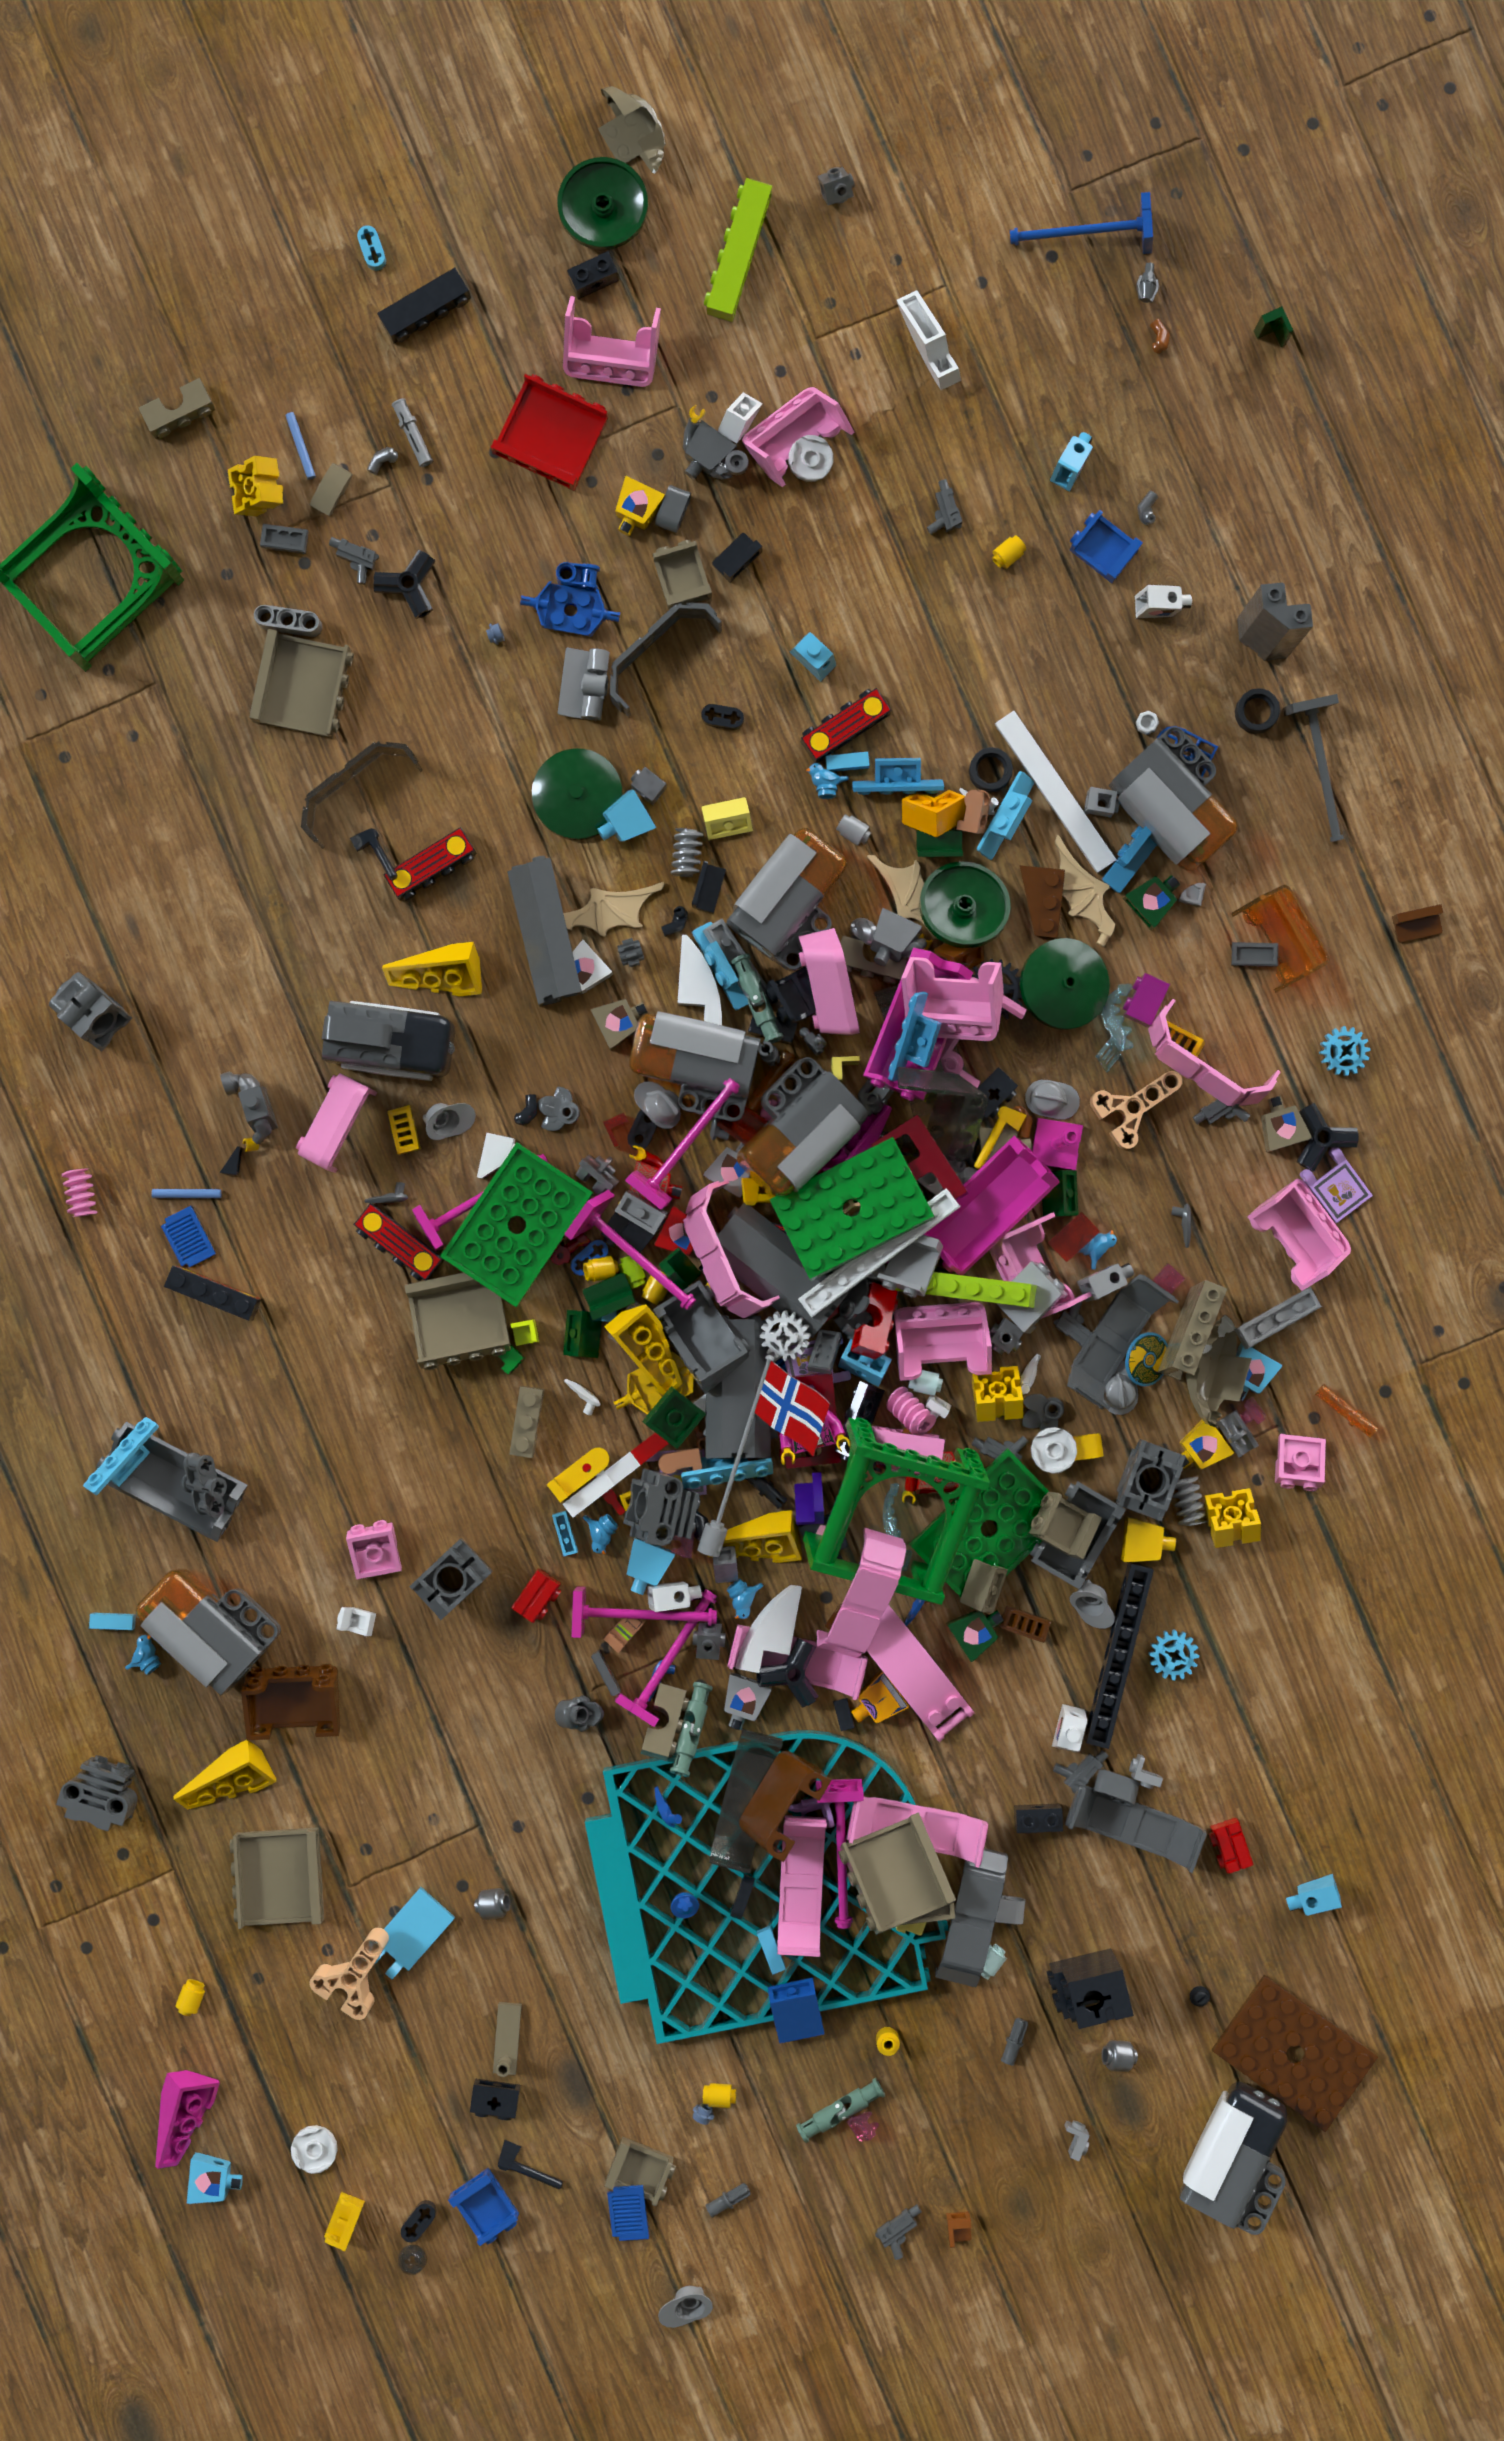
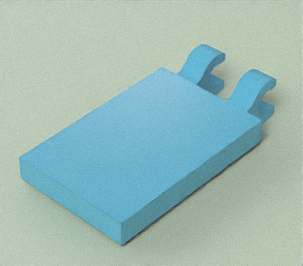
M420 1887L384 1928L389 1935V1941L374 1964L378 1962L385 1952H388L396 1960L385 1973L389 1978L393 1979L402 1967L409 1971L454 1920L455 1916Z

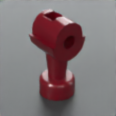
M584 1233L580 1234L566 1245L558 1246L551 1256L552 1262L556 1265L568 1264L572 1253L580 1245L586 1247L591 1241Z

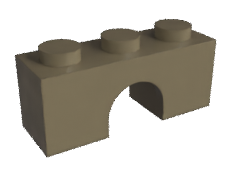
M200 378L179 388L183 395V403L175 410L166 409L159 398L138 407L154 438L166 437L172 430L178 427L184 428L190 425L192 420L198 417L205 418L212 413L211 411L215 410L212 400Z
M842 936L840 944L844 953L847 972H852L853 969L861 971L860 975L864 977L874 978L875 975L883 977L882 981L895 984L896 981L900 982L907 958L903 957L900 962L889 959L886 966H880L864 958L862 953L863 941Z
M520 1386L509 1455L534 1457L538 1435L537 1427L545 1389Z
M660 1683L653 1710L663 1713L667 1718L668 1724L658 1730L647 1728L640 1754L664 1761L668 1760L669 1755L674 1756L677 1742H673L675 1733H680L683 1720L679 1719L681 1711H686L689 1698L685 1697L686 1690Z

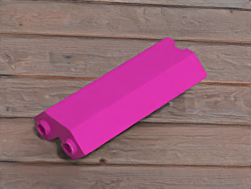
M913 948L910 957L928 959L934 966L935 978L970 980L973 974L964 965L943 960L931 951ZM900 980L863 1076L871 1080V1085L882 1089L886 1087L901 1093L900 1096L907 1100L913 1101L914 1098L924 1100L947 1038H937L928 1067H922L908 1061L901 1080L892 1082L888 1079L890 1074L889 1066L895 1058V1046L901 1038L903 1032L902 1023L905 1019L902 980Z
M1013 1136L963 1184L968 1194L961 1199L960 1197L956 1199L960 1208L923 1235L940 1240L943 1245L940 1254L944 1260L942 1265L950 1273L954 1271L958 1275L963 1276L1060 1181L1044 1163H1041L1033 1155V1151L1016 1136Z

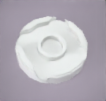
M806 435L792 445L788 454V464L797 478L806 482H815L823 479L829 473L833 465V452L825 439L816 435Z
M1051 1427L1040 1431L1035 1436L1031 1445V1455L1035 1464L1043 1471L1059 1473L1070 1468L1077 1455V1446L1074 1438L1067 1431Z
M318 2125L308 2126L300 2130L291 2146V2156L295 2165L311 2174L321 2173L328 2169L335 2160L338 2151L334 2135L325 2127Z

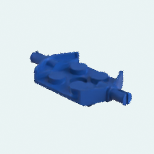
M549 581L537 597L521 596L520 605L534 607V610H537L541 626L545 629L592 636L602 622L606 620L619 622L620 612L607 611L604 608L599 589L592 591L552 584V581ZM567 606H575L577 613L574 616H567L564 613Z

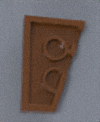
M1020 865L1034 935L1058 938L1065 870Z

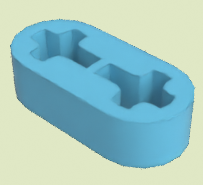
M363 226L359 229L357 237L365 261L370 269L375 271L381 270L386 265V256L377 231L372 226ZM366 233L372 236V245H368L365 239ZM372 251H375L377 257H379L378 263H374L372 260Z

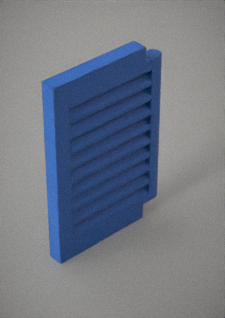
M192 1206L165 1218L166 1223L161 1227L181 1267L186 1264L192 1267L216 1254Z
M643 2185L614 2187L613 2191L607 2192L612 2236L619 2237V2241L649 2239Z

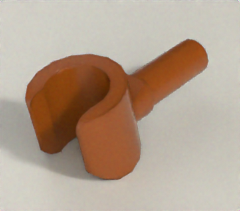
M699 1425L694 1428L697 1436V1447L702 1450L699 1443L701 1440H706V1436L703 1435Z

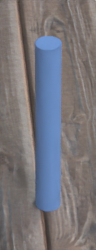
M294 412L287 413L285 416L308 480L313 479L316 475Z
M152 1189V1198H221L222 1194L221 1189Z

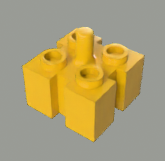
M253 456L245 460L244 465L237 464L228 469L230 488H234L235 495L232 496L234 514L257 517L267 512V508L273 509L283 504V486L277 485L276 482L279 478L276 458Z
M1018 1366L1000 1367L999 1372H992V1374L975 1375L972 1373V1389L977 1422L996 1421V1418L1004 1416L1005 1420L1023 1418V1395Z
M1250 1488L1232 1491V1496L1224 1497L1223 1493L1205 1495V1516L1208 1526L1211 1527V1536L1215 1548L1232 1546L1235 1540H1241L1242 1544L1261 1541V1522L1257 1509L1254 1510V1500Z

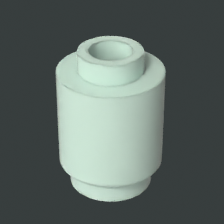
M922 1370L920 1377L909 1380L908 1388L913 1389L914 1392L935 1396L936 1392L941 1391L943 1379L939 1378V1373Z
M997 1944L989 1945L985 1966L981 1974L987 1980L991 1976H995L1007 1959L1004 1956L1006 1952Z

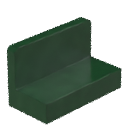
M1282 306L1260 317L1254 329L1257 339L1274 332L1281 347L1287 344L1293 333V328Z
M951 829L938 837L916 830L917 856H963L962 830Z
M1077 1170L1052 1171L1060 1182L1042 1199L1043 1216L1053 1212L1055 1217L1079 1216Z
M680 1248L674 1250L658 1264L667 1277L682 1291L688 1288V1285L701 1275L698 1268Z
M620 1273L583 1289V1294L589 1305V1311L593 1320L636 1303L635 1295L625 1273Z
M567 1310L563 1355L598 1358L602 1317L593 1320L590 1312Z

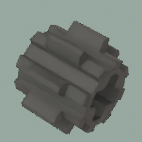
M626 939L622 941V945L617 946L623 966L628 964L629 967L640 965L639 961L644 960L639 940Z

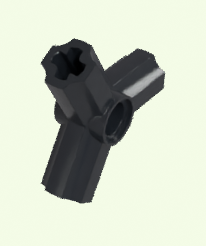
M418 550L404 572H375L374 592L403 594L416 619L429 615L433 608L421 584L435 564V559L424 551ZM406 580L414 581V585L411 588L403 587Z
M1315 1103L1299 1111L1312 1137L1296 1161L1300 1166L1314 1172L1328 1147L1357 1148L1359 1141L1357 1128L1328 1127ZM1320 1131L1327 1135V1141L1324 1144L1320 1143L1317 1138Z
M797 1638L786 1662L760 1667V1672L756 1673L758 1686L787 1685L802 1708L814 1703L819 1696L805 1676V1670L816 1646ZM795 1668V1676L789 1679V1671Z

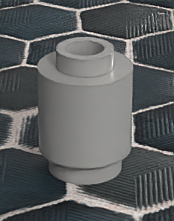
M845 814L836 828L841 836L857 846L860 843L865 844L871 835V832L868 831L870 826L852 815L849 817Z

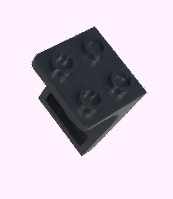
M806 966L774 982L772 979L768 982L766 995L770 1004H774L777 1008L776 1016L782 1025L786 1024L787 1028L816 1013Z
M863 1382L859 1383L853 1392L854 1399L851 1407L845 1413L843 1429L846 1438L849 1439L845 1426L848 1418H863L872 1427L885 1390ZM841 1443L840 1448L842 1452L839 1451L836 1445L834 1451L841 1453L840 1458L848 1461L850 1453L848 1443ZM876 1461L873 1464V1469L882 1473L883 1469L886 1470V1465Z

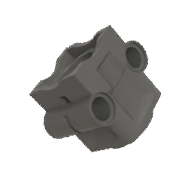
M80 972L75 973L69 980L64 982L49 1002V1006L57 1013V1017L70 1027L80 1038L89 1042L101 1052L110 1043L114 1034L125 1027L132 1019L118 1002Z

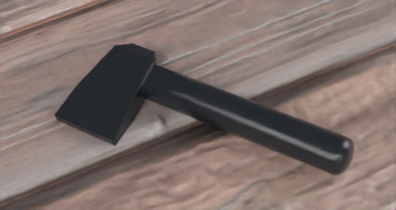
M370 828L350 838L357 852L371 845L390 880L397 879L398 875L378 841L379 834L376 829Z
M504 2140L498 2161L499 2169L504 2171L511 2169L556 2189L562 2188V2180L514 2161L521 2146Z

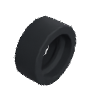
M1262 688L1251 689L1244 693L1235 708V718L1238 725L1246 732L1252 734L1264 733L1271 729L1280 714V705L1276 696L1269 690ZM1260 698L1269 704L1271 713L1266 722L1253 724L1245 717L1244 708L1251 699Z
M984 748L976 753L971 760L969 767L970 780L979 790L989 793L1000 791L1012 777V761L1007 753L999 748ZM995 757L1002 762L1004 775L999 781L986 783L979 777L978 765L984 758Z

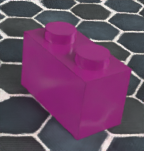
M1144 973L1142 977L1137 976L1132 986L1135 992L1132 998L1128 997L1122 1008L1125 1010L1123 1016L1147 1028L1150 1027L1170 984L1147 973Z

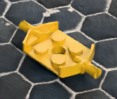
M671 1352L683 1383L676 1390L682 1395L687 1396L693 1393L694 1377L680 1356ZM639 1368L627 1375V1394L614 1401V1404L617 1405L624 1402L616 1406L617 1410L633 1404L648 1415L663 1395Z

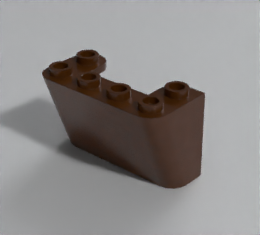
M322 1664L320 1666L300 1665L288 1668L277 1666L267 1669L255 1667L247 1673L241 1690L247 1740H268L271 1737L273 1728L317 1726L316 1737L339 1736L340 1712L338 1669L331 1664ZM257 1731H265L259 1734L255 1733Z
M790 1751L779 1753L740 1818L739 1826L741 1830L771 1856L784 1862L795 1841L782 1834L779 1827L780 1822L799 1790L820 1801L831 1782L830 1778L820 1768ZM817 1778L820 1779L822 1783L821 1788L817 1791L810 1790L809 1785L813 1784ZM780 1840H783L786 1844L782 1852L777 1847Z

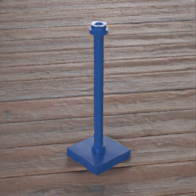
M1150 192L1141 193L1140 217H1136V220L1018 232V228H1014V230H1010V242L1018 246V241L1137 229V232H1142L1143 254L1152 253L1153 246Z

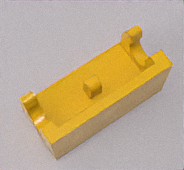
M341 2192L324 2235L326 2238L325 2243L344 2252L346 2251L364 2205V2200Z

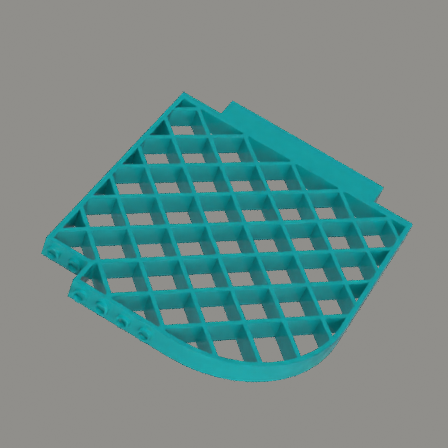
M817 1730L779 1732L700 1748L696 1750L695 1758L706 1756L726 1770L709 1797L680 1779L681 1776L674 1775L661 1766L674 1763L676 1753L674 1756L669 1755L667 1761L650 1758L603 1769L611 1813L586 1818L587 1837L620 2004L648 1999L657 2044L774 2021L772 2010H769L771 2007L769 1996L758 2013L749 2015L742 2014L726 2003V2000L742 1976L767 1993L768 1987L773 1985L748 1969L762 1947L759 1939L742 1964L714 1946L731 1920L756 1937H758L757 1930H760V1928L744 1917L741 1920L731 1917L732 1907H727L703 1891L718 1866L722 1864L741 1878H743L744 1874L755 1878L754 1887L778 1903L780 1900V1893L759 1880V1877L773 1858L768 1852L753 1875L725 1857L742 1831L739 1826L740 1818L716 1803L714 1799L731 1774L753 1789H758L760 1783L736 1768L747 1749L762 1745L775 1755H778L783 1750L772 1744L774 1742L794 1739L787 1750L794 1753L802 1739H820L839 1743L822 1769L826 1775H828L846 1746L875 1761L862 1782L863 1793L879 1769L883 1767L903 1790V1794L898 1801L906 1803L908 1800L910 1804L916 1805L906 1784L897 1772L874 1751L847 1737ZM739 1750L731 1763L717 1755L719 1753ZM650 1767L670 1781L662 1794L665 1800L676 1785L703 1803V1806L687 1830H684L677 1824H675L674 1828L670 1827L658 1812L657 1803L652 1808L625 1790V1787L637 1770ZM628 1772L621 1785L617 1786L615 1774ZM816 1781L813 1783L810 1790L816 1791ZM806 1794L803 1800L812 1798V1796ZM619 1796L648 1815L631 1842H628ZM847 1802L845 1821L852 1811L853 1802ZM708 1808H711L737 1826L720 1852H717L692 1835V1832ZM787 1810L792 1816H802L801 1812ZM653 1819L681 1837L664 1864L636 1846ZM836 1822L831 1830L825 1829L824 1852L832 1841L837 1844ZM780 1840V1842H779V1844H778V1846H777L781 1852H782V1846H781V1844H782L783 1840ZM686 1841L714 1859L698 1886L669 1868ZM630 1852L659 1871L641 1898L638 1895ZM823 1874L822 1883L835 1891L836 1895L821 1916L820 1931L847 1948V1951L831 1975L803 1958L804 1956L785 1955L792 1961L776 1985L787 1983L797 1966L800 1965L825 1982L816 1996L820 2011L928 1990L927 1982H931L929 1969L923 1967L922 1960L926 1959L924 1945L919 1946V1944L946 1939L945 1931H949L947 1920L937 1921L939 1930L922 1933V1935H915L907 1930L905 1933L897 1931L896 1927L892 1928L891 1930L902 1936L903 1939L888 1962L884 1964L859 1947L870 1931L867 1922H865L853 1942L826 1925V1922L838 1906L839 1899L838 1884ZM664 1875L691 1892L696 1899L700 1898L725 1915L708 1942L683 1926L681 1922L684 1918L676 1917V1919H673L647 1901ZM847 1877V1891H848V1889H849L850 1886H851V1883H850V1881H849V1878ZM848 1891V1901L866 1912L865 1908L862 1909L860 1907L857 1897ZM779 1908L766 1926H771L772 1931L779 1921ZM641 1909L670 1927L651 1954ZM675 1931L703 1949L687 1975H684L659 1958L660 1953ZM910 1942L915 1947L921 1980L913 1982L893 1970ZM708 1954L736 1971L720 1997H717L692 1980ZM854 1954L881 1971L868 1991L855 1993L837 1980ZM652 1965L681 1983L664 2009H661ZM888 1976L899 1983L898 1985L880 1988ZM686 1987L714 2005L702 2024L688 2026L670 2014ZM831 1988L843 1994V1996L825 1999ZM720 2010L732 2017L712 2022ZM664 2021L675 2029L665 2031Z

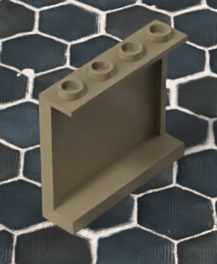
M268 629L249 718L255 723L333 738L334 732L337 733L339 729L338 711H342L344 705V697H342L343 688L346 689L349 682V675H346L347 669L353 663L354 654L351 653L350 647L348 645L340 647L282 635L276 630Z
M460 1273L405 1285L419 1358L417 1363L421 1369L433 1370L438 1368V1365L443 1364L457 1365L462 1360L467 1359L476 1361L482 1359L483 1356L491 1354L493 1356H501L506 1351L511 1350L502 1298L467 1274Z
M1207 1280L1190 1287L1158 1369L1159 1373L1176 1380H1181L1183 1372L1195 1375L1227 1288Z
M919 1812L898 1823L853 1840V1843L845 1842L840 1846L841 1851H838L839 1857L843 1865L847 1864L849 1868V1881L852 1886H856L859 1893L857 1895L858 1903L862 1909H866L868 1914L866 1922L871 1931L874 1930L876 1935L956 1901Z
M319 1827L237 1832L233 1839L230 1840V1853H234V1862L231 1863V1874L235 1876L236 1885H233L232 1896L237 1901V1908H234V1922H238V1929L248 1925L296 1922L321 1924L324 1920Z

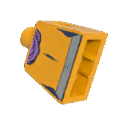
M880 1670L860 1690L858 1700L861 1702V1705L851 1711V1713L859 1723L869 1715L875 1723H879L907 1709L909 1705L885 1673Z

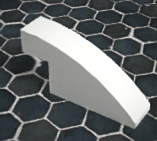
M916 290L898 299L897 304L910 334L940 390L961 381L959 368L949 354L946 334L918 291Z
M682 935L678 1005L705 1007L704 1021L722 1025L720 996L711 969L693 941L687 935Z
M788 1586L760 1612L744 1639L735 1669L759 1673L763 1650L790 1655L801 1586Z

